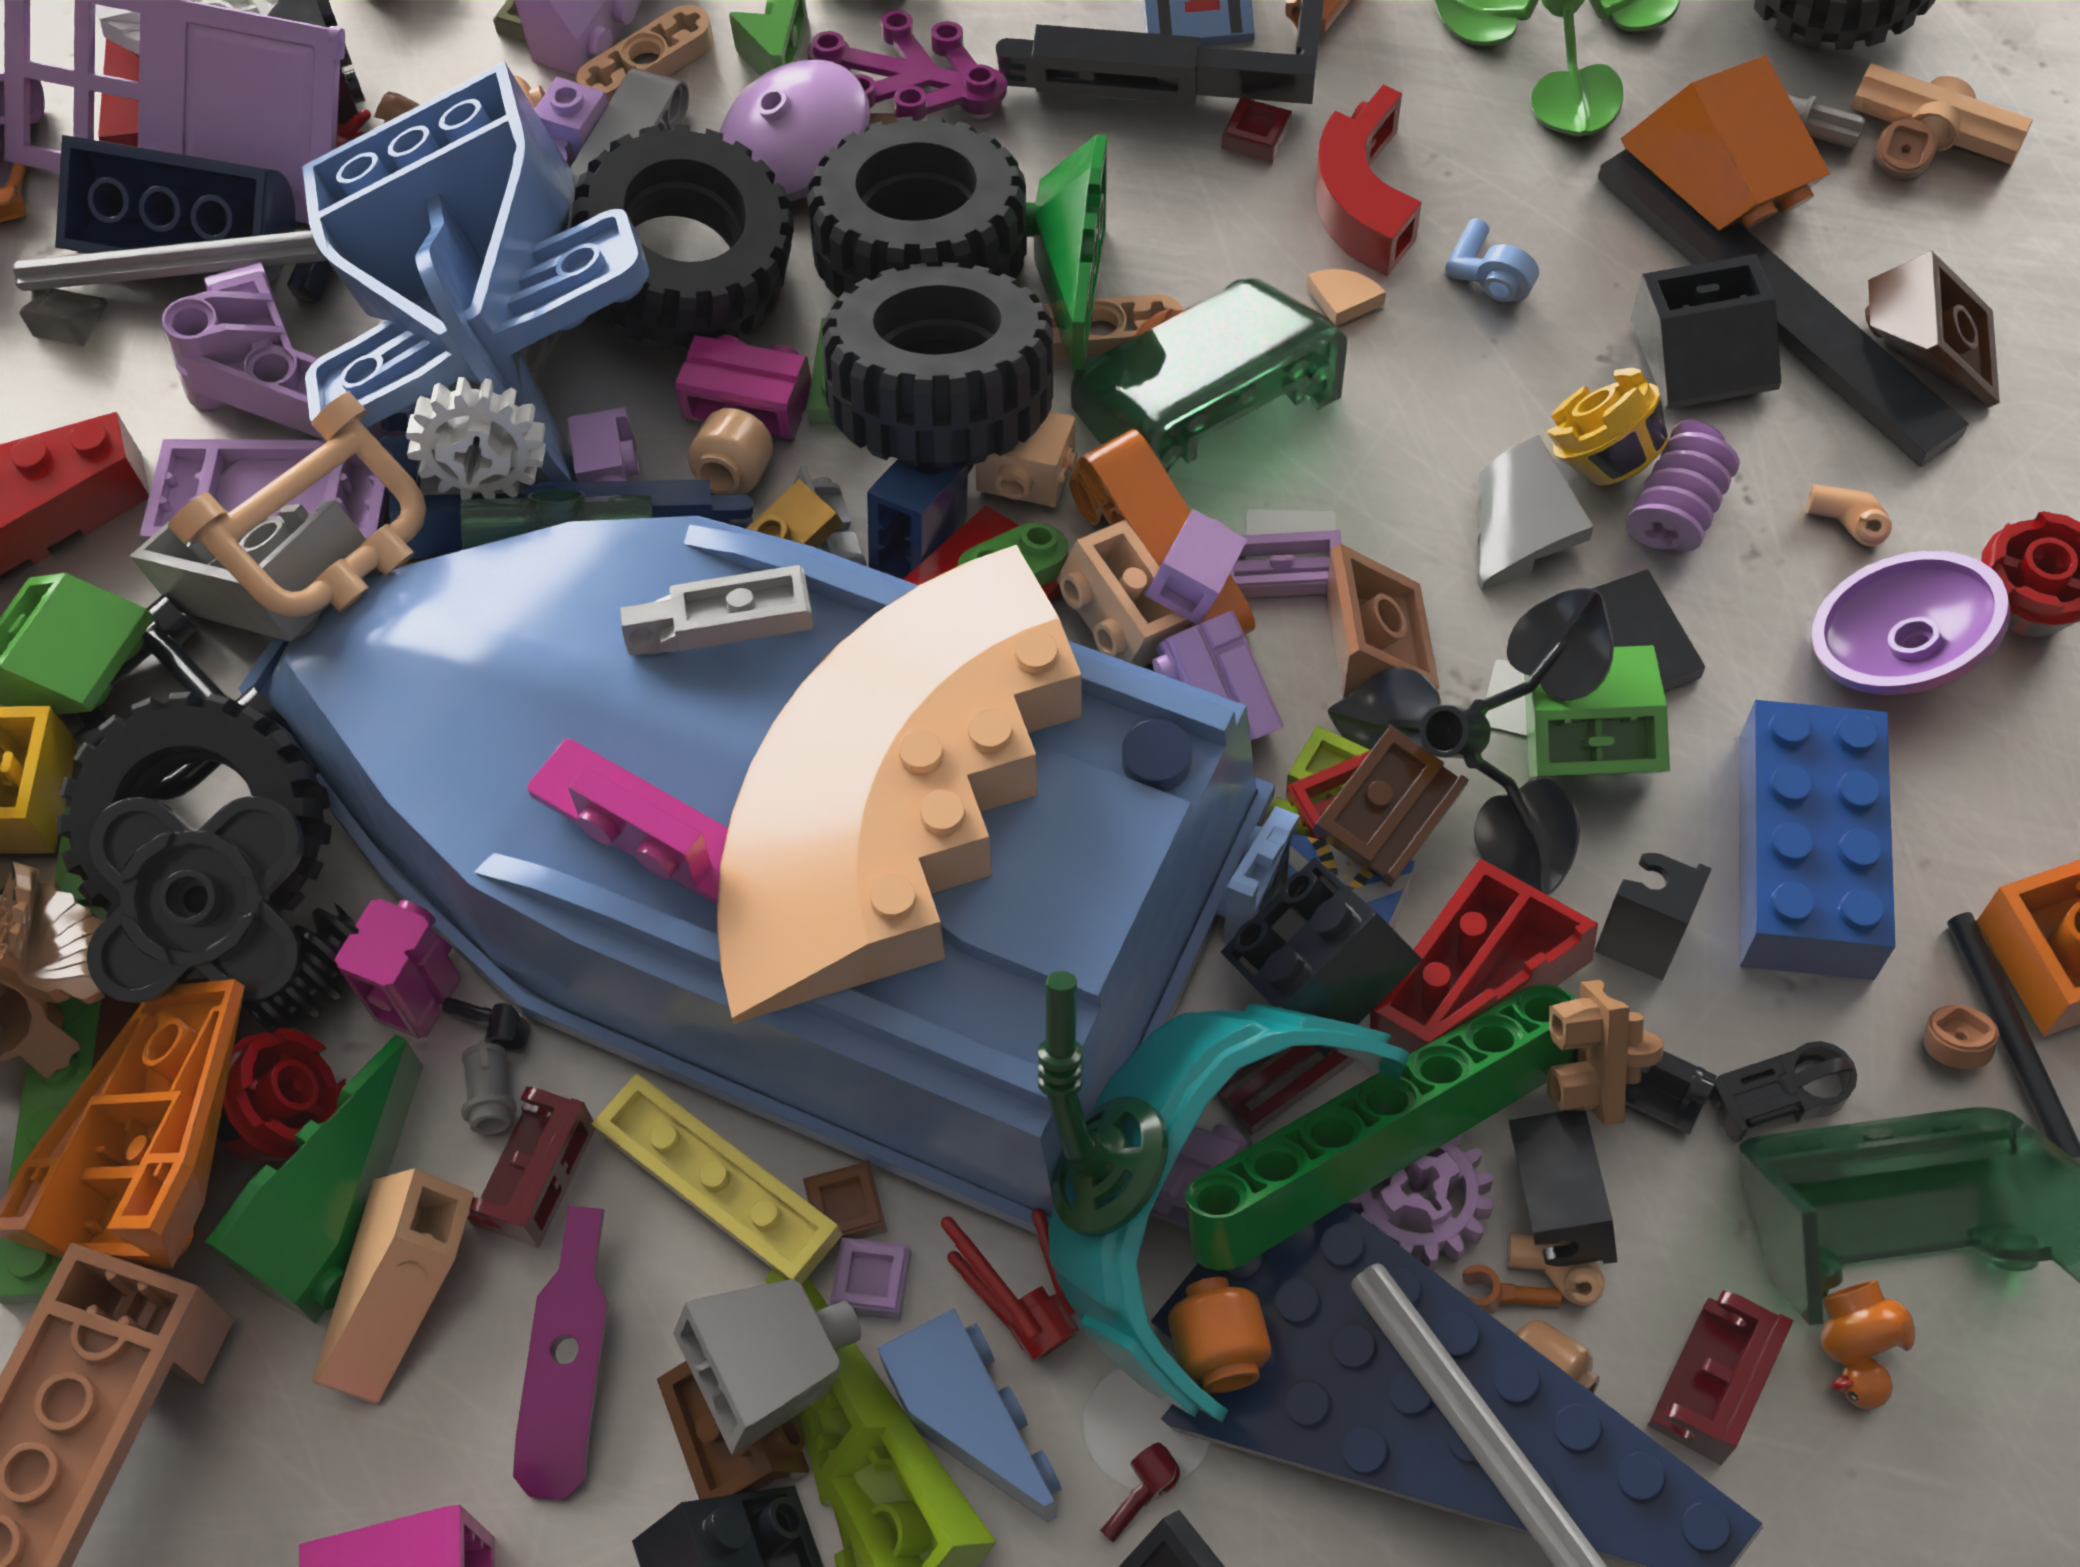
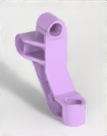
M261 262L205 277L206 292L178 299L164 310L162 326L173 359L175 360L185 396L192 405L205 410L220 409L231 405L325 440L311 425L305 380L309 367L319 358L292 348L277 311L275 299ZM381 421L370 426L368 429L377 440L386 435L398 437L406 434L404 431L387 432L381 428Z

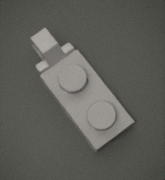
M800 565L670 585V595L660 598L655 602L620 607L622 633L629 655L659 654L663 652H676L677 650L685 651L814 629L804 568L800 567Z

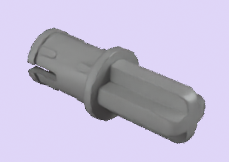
M1788 95L1810 137L1848 148H1853L1857 145L1865 125V119L1862 116L1815 103V96L1810 95L1807 100Z

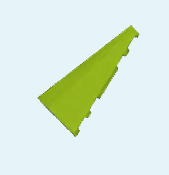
M773 1269L765 1278L766 1284L786 1280ZM807 1278L803 1282L802 1287L814 1310L818 1311L828 1307V1304L811 1280ZM856 1343L836 1350L840 1359L841 1371L830 1391L822 1399L799 1413L821 1505L834 1508L844 1550L834 1555L836 1567H978L997 1541Z

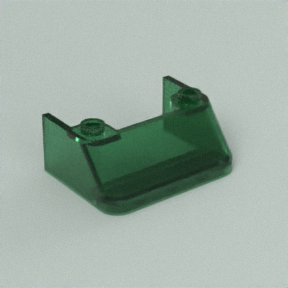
M1988 1107L1962 1108L1761 1135L1749 1138L1739 1145L1741 1177L1769 1279L1809 1326L1824 1324L1822 1298L1829 1294V1289L1835 1288L1842 1283L1844 1279V1263L1972 1246L1982 1256L1993 1260L1996 1267L2008 1271H2027L2036 1268L2041 1261L2053 1260L2080 1283V1163L2011 1112Z

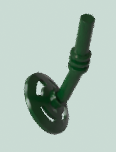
M1057 971L1048 975L1046 979L1045 1041L1038 1048L1037 1075L1038 1088L1047 1095L1063 1148L1054 1170L1052 1198L1058 1217L1068 1228L1085 1236H1101L1114 1232L1127 1224L1143 1209L1153 1195L1166 1164L1168 1134L1164 1120L1156 1108L1136 1097L1124 1096L1111 1099L1097 1106L1084 1117L1078 1097V1092L1083 1085V1048L1076 1041L1077 979L1069 972ZM1130 1114L1139 1125L1142 1139L1141 1147L1129 1148L1126 1134L1118 1128ZM1129 1173L1133 1174L1122 1192L1110 1203L1100 1208L1099 1202L1116 1192L1124 1183ZM1067 1174L1072 1186L1079 1190L1075 1209L1071 1206L1066 1196L1065 1176Z

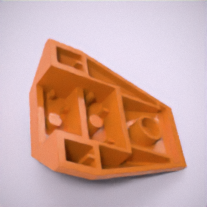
M236 979L181 984L158 1000L141 1003L19 1167L0 1202V1238L59 1258H63L70 1243H74L148 1269H173L176 1260L187 1250L194 1234L193 1226L205 1203L245 986Z

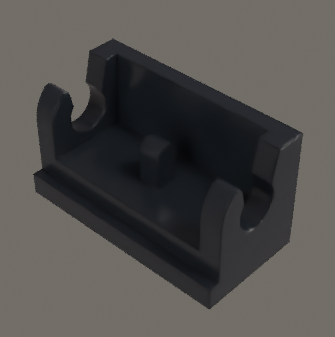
M1645 853L1641 855L1638 864L1647 871L1661 874L1665 879L1666 885L1661 889L1655 890L1646 887L1641 882L1623 879L1594 952L1663 980L1712 868L1700 863L1697 868H1694L1659 853Z
M1586 1110L1560 1111L1508 1120L1535 1245L1573 1241L1566 1246H1552L1543 1249L1545 1264L1562 1267L1602 1261L1603 1264L1616 1263L1617 1253L1613 1218Z

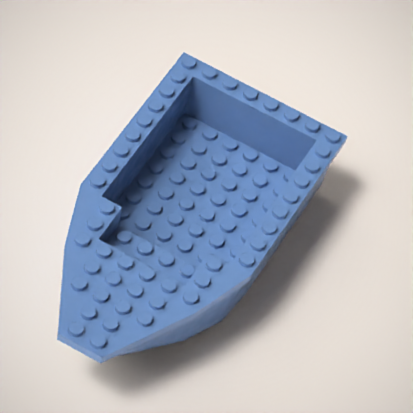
M700 516L574 521L394 568L387 576H384L381 572L375 573L363 579L369 587L368 591L344 612L339 613L330 604L320 614L318 623L308 634L293 639L291 642L273 637L238 690L243 694L253 686L288 722L284 728L298 739L297 744L302 750L312 756L320 770L316 778L320 785L327 788L331 805L328 808L388 888L400 900L411 901L428 910L436 918L432 926L433 930L444 938L463 959L524 1016L863 1161H870V1164L1036 1235L1037 1232L1031 1214L1034 1209L1040 1208L1044 1211L1048 1224L1050 1223L1054 1207L1052 1198L1053 1175L1063 1150L1047 1095L1041 1092L1037 1082L1038 1048L1045 1041L1046 979L1048 975L1057 971H1065L1073 974L1077 979L1076 1041L1083 1048V1085L1078 1092V1097L1085 1117L1091 1112L1109 1079L1154 1030L1172 1019L1219 917L1217 911L1224 889L1242 861L1246 843L1254 826H1261L1275 793L1274 783L1255 777L1246 705L1068 640L1082 675V717L1028 733L1036 752L1038 795L981 812L989 834L992 876L931 894L941 921L945 959L733 1024L720 967L717 905L671 878L663 879L647 870L635 857L614 845L607 846L596 841L584 832L578 824L533 799L529 794L527 785L562 741L569 738L728 828L732 811L751 762L774 720L801 683L841 641L878 611L919 585L806 544ZM800 565V567L804 568L814 625L813 630L685 651L677 650L676 652L629 655L622 633L620 607L655 602L660 598L670 595V585ZM1162 719L1173 722L1180 726L1190 738L1192 744L1191 770L1187 778L1174 789L1163 792L1129 779L1124 773L1122 767L1123 740L1134 726L1147 720Z

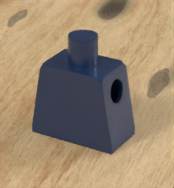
M897 459L867 492L869 568L903 580L961 528L967 517L968 474L973 469L974 464L969 465L967 461L953 463L951 468H935L934 463H919L918 467L902 465L899 459Z

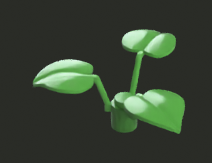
M1435 0L1440 19L1455 37L1471 45L1492 46L1510 40L1516 33L1517 20L1524 21L1530 19L1539 0ZM1542 0V4L1552 15L1563 17L1569 72L1557 71L1543 76L1532 89L1530 97L1531 110L1538 122L1553 131L1573 136L1597 134L1608 128L1621 111L1623 104L1622 81L1618 74L1605 64H1593L1580 70L1578 68L1574 13L1578 11L1585 0ZM1589 0L1599 19L1604 20L1612 17L1614 24L1626 31H1645L1657 28L1674 16L1680 4V0Z

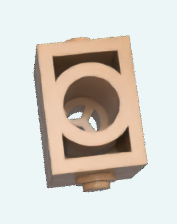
M1050 411L1039 429L1025 443L1018 441L1013 451L1002 456L994 453L988 455L985 462L974 464L976 468V491L1056 508L1070 470H1074L1077 463V453H1075L1076 416Z

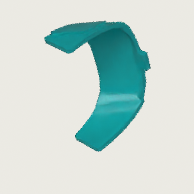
M1248 1004L1245 1011L1215 1010L1198 1013L1189 1012L1176 1016L1154 1030L1109 1079L1092 1110L1106 1101L1124 1096L1140 1098L1156 1108L1164 1120L1168 1134V1153L1165 1168L1157 1188L1143 1209L1127 1224L1106 1235L1085 1236L1075 1232L1060 1220L1055 1207H1053L1048 1227L1049 1259L1052 1267L1057 1271L1055 1277L1067 1301L1081 1319L1080 1327L1083 1332L1113 1363L1141 1387L1193 1417H1196L1200 1410L1223 1423L1229 1412L1228 1409L1202 1390L1161 1345L1148 1324L1136 1264L1149 1214L1179 1153L1207 1104L1239 1068L1292 1046L1321 1045L1354 1058L1398 1080L1410 1054L1402 1048L1387 1044L1391 1035L1355 1024L1262 1004ZM1130 1114L1118 1128L1126 1134L1129 1148L1141 1147V1131L1136 1119ZM1129 1173L1124 1183L1116 1192L1100 1201L1099 1207L1101 1208L1115 1199L1126 1187L1133 1174ZM1067 1174L1065 1176L1066 1196L1071 1206L1075 1209L1079 1190L1072 1186Z

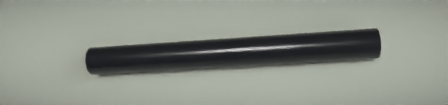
M1965 912L1952 917L1947 921V925L1988 1014L1998 1028L2000 1040L2059 1167L2063 1168L2080 1163L2079 1139L1973 913Z

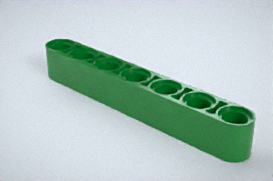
M1541 984L1522 989L1411 1053L1398 1080L1378 1072L1197 1176L1189 1183L1185 1191L1190 1254L1194 1260L1205 1268L1217 1271L1231 1270L1247 1263L1547 1083V1070L1552 1065L1573 1063L1575 1059V1049L1561 1050L1552 1041L1549 1031V1007L1575 1000V998L1567 990L1554 985Z

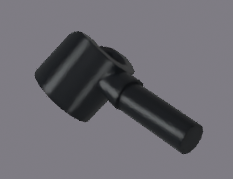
M447 997L442 1004V1011L444 1013L488 1027L484 1039L485 1043L499 1044L504 1047L506 1052H520L523 1050L529 1025L524 1018L520 1017L518 1011L512 1005L498 1003L490 1009L451 997Z

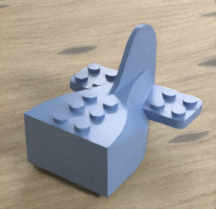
M504 61L302 166L309 225L315 243L363 311L370 317L386 320L356 339L323 355L309 367L305 377L309 416L312 422L316 415L339 395L350 391L367 410L366 415L360 422L368 430L370 426L397 412L406 413L415 409L418 398L420 396L426 398L431 396L434 385L438 383L449 387L456 383L459 377H465L481 387L485 378L491 379L494 393L501 395L512 387L517 390L514 403L516 406L519 407L523 404L532 403L536 407L533 422L545 424L543 443L546 444L543 466L540 468L552 482H578L574 471L570 445L520 350L559 330H569L578 326L588 315L614 302H624L633 298L640 292L643 284L646 282L649 276V267L638 232L624 210L612 209L605 211L568 229L574 201L572 170Z

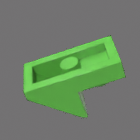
M767 0L765 14L730 12L729 18L736 51L759 76L781 65L797 61L808 18L805 0Z

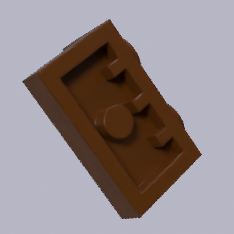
M687 1361L657 1378L699 1499L753 1492L775 1479L797 1480L809 1473V1467L802 1451L804 1448L803 1434L793 1418L744 1450L731 1455Z

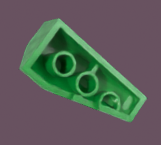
M1095 135L1041 178L1035 203L1026 202L1027 237H1034V262L1071 367L1074 370H1084L1106 235L1107 135Z
M395 1034L342 1088L337 1102L338 1110L326 1122L317 1124L310 1120L295 1135L296 1144L300 1146L298 1151L278 1171L266 1164L248 1182L205 1241L250 1286L314 1324L318 1322L325 1310L335 1307L373 1180L385 1177L388 1174L423 1069V1064L407 1040Z

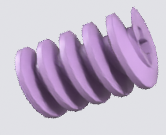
M1696 419L1681 421L1673 427L1660 458L1656 460L1651 475L1645 481L1642 493L1638 495L1635 501L1633 511L1627 516L1625 526L1628 535L1639 544L1655 550L1672 549L1680 552L1693 551L1701 546L1705 535L1704 531L1710 528L1714 517L1713 513L1719 510L1723 499L1722 495L1728 492L1732 481L1731 478L1737 474L1740 466L1738 454L1726 443L1724 436L1719 430L1708 423Z

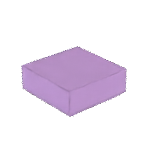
M841 1237L829 1305L844 1300L852 1306L856 1315L901 1320L912 1254L910 1245Z

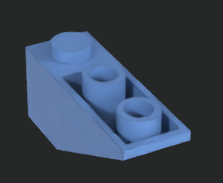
M955 1308L877 1348L883 1368L908 1418L922 1436L1046 1523L1057 1518L1055 1501L1052 1495L1062 1490L1060 1482L1043 1450L1030 1455L1018 1430L1028 1426V1422L1012 1389L1007 1386L997 1391L985 1367L994 1363L995 1359L977 1323L965 1328Z

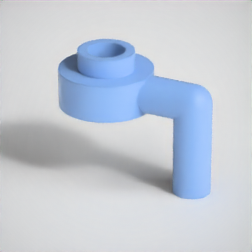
M1471 219L1446 263L1445 270L1447 275L1452 279L1479 282L1491 298L1500 302H1515L1527 298L1539 277V267L1536 261L1520 248L1505 244L1489 248L1483 259L1475 258L1490 228L1481 219Z

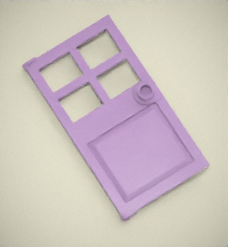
M4 0V116L6 122L4 124V161L18 162L21 165L60 172L61 151L30 145V79L74 87L73 136L94 140L95 92L139 100L138 147L277 170L286 177L290 184L295 203V221L309 224L302 166L336 149L340 60L344 59L345 30L343 28L334 26L328 28L189 0H74V68L30 60L31 0ZM96 4L140 13L139 81L95 73Z

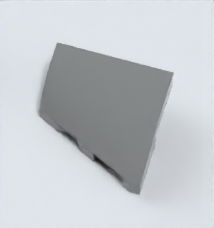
M1539 434L1508 449L1480 472L1478 481V503L1480 504L1478 542H1480L1477 584L1482 591L1532 573L1535 559L1589 541L1594 526Z

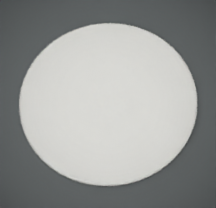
M1120 1368L1109 1373L1098 1383L1085 1407L1083 1434L1092 1460L1111 1480L1131 1489H1135L1142 1482L1130 1466V1462L1152 1444L1159 1442L1168 1449L1180 1468V1483L1200 1465L1207 1453L1210 1442L1172 1430L1161 1420L1172 1404L1141 1387Z

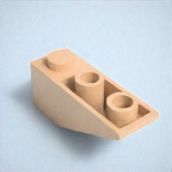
M415 1168L373 1180L311 1383L373 1404L379 1403L456 1258L473 1199V1191Z

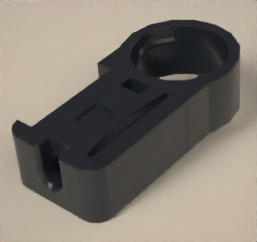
M1823 1041L1808 1042L1794 1051L1719 1075L1709 1094V1100L1714 1110L1724 1109L1726 1118L1722 1126L1728 1138L1734 1142H1741L1749 1128L1792 1114L1797 1123L1814 1117L1830 1116L1839 1111L1856 1087L1857 1071L1849 1055L1836 1045ZM1814 1060L1821 1062L1795 1074L1797 1065L1804 1061ZM1835 1073L1839 1076L1842 1085L1840 1094L1831 1098L1813 1096L1803 1089V1086L1812 1081Z

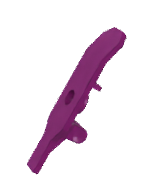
M568 1206L559 1269L537 1296L516 1430L513 1477L529 1497L565 1500L586 1481L589 1438L609 1306L597 1278L604 1209ZM565 1339H575L578 1343L576 1358L570 1363L560 1364L556 1358L558 1345Z

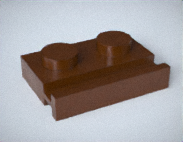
M1390 725L1315 823L1312 832L1365 870L1368 868L1384 878L1383 882L1386 885L1392 887L1465 789L1469 779L1462 774L1458 777L1443 766L1445 762Z

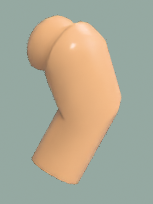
M1812 484L1807 501V514L1837 518L1857 542L1866 546H1877L1889 537L1892 530L1890 517L1871 493Z
M1509 1232L1507 1267L1543 1270L1567 1300L1581 1306L1597 1302L1602 1296L1605 1286L1604 1275L1596 1262L1562 1267L1545 1264L1543 1249L1552 1246H1566L1573 1241L1535 1245L1533 1234Z

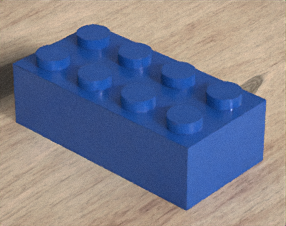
M1764 700L1754 701L1739 736L1740 967L1875 980L1895 949L1887 712Z

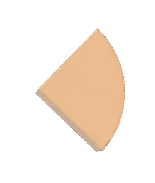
M1327 269L1307 275L1306 288L1335 327L1385 304V290L1374 280L1360 273L1343 269Z

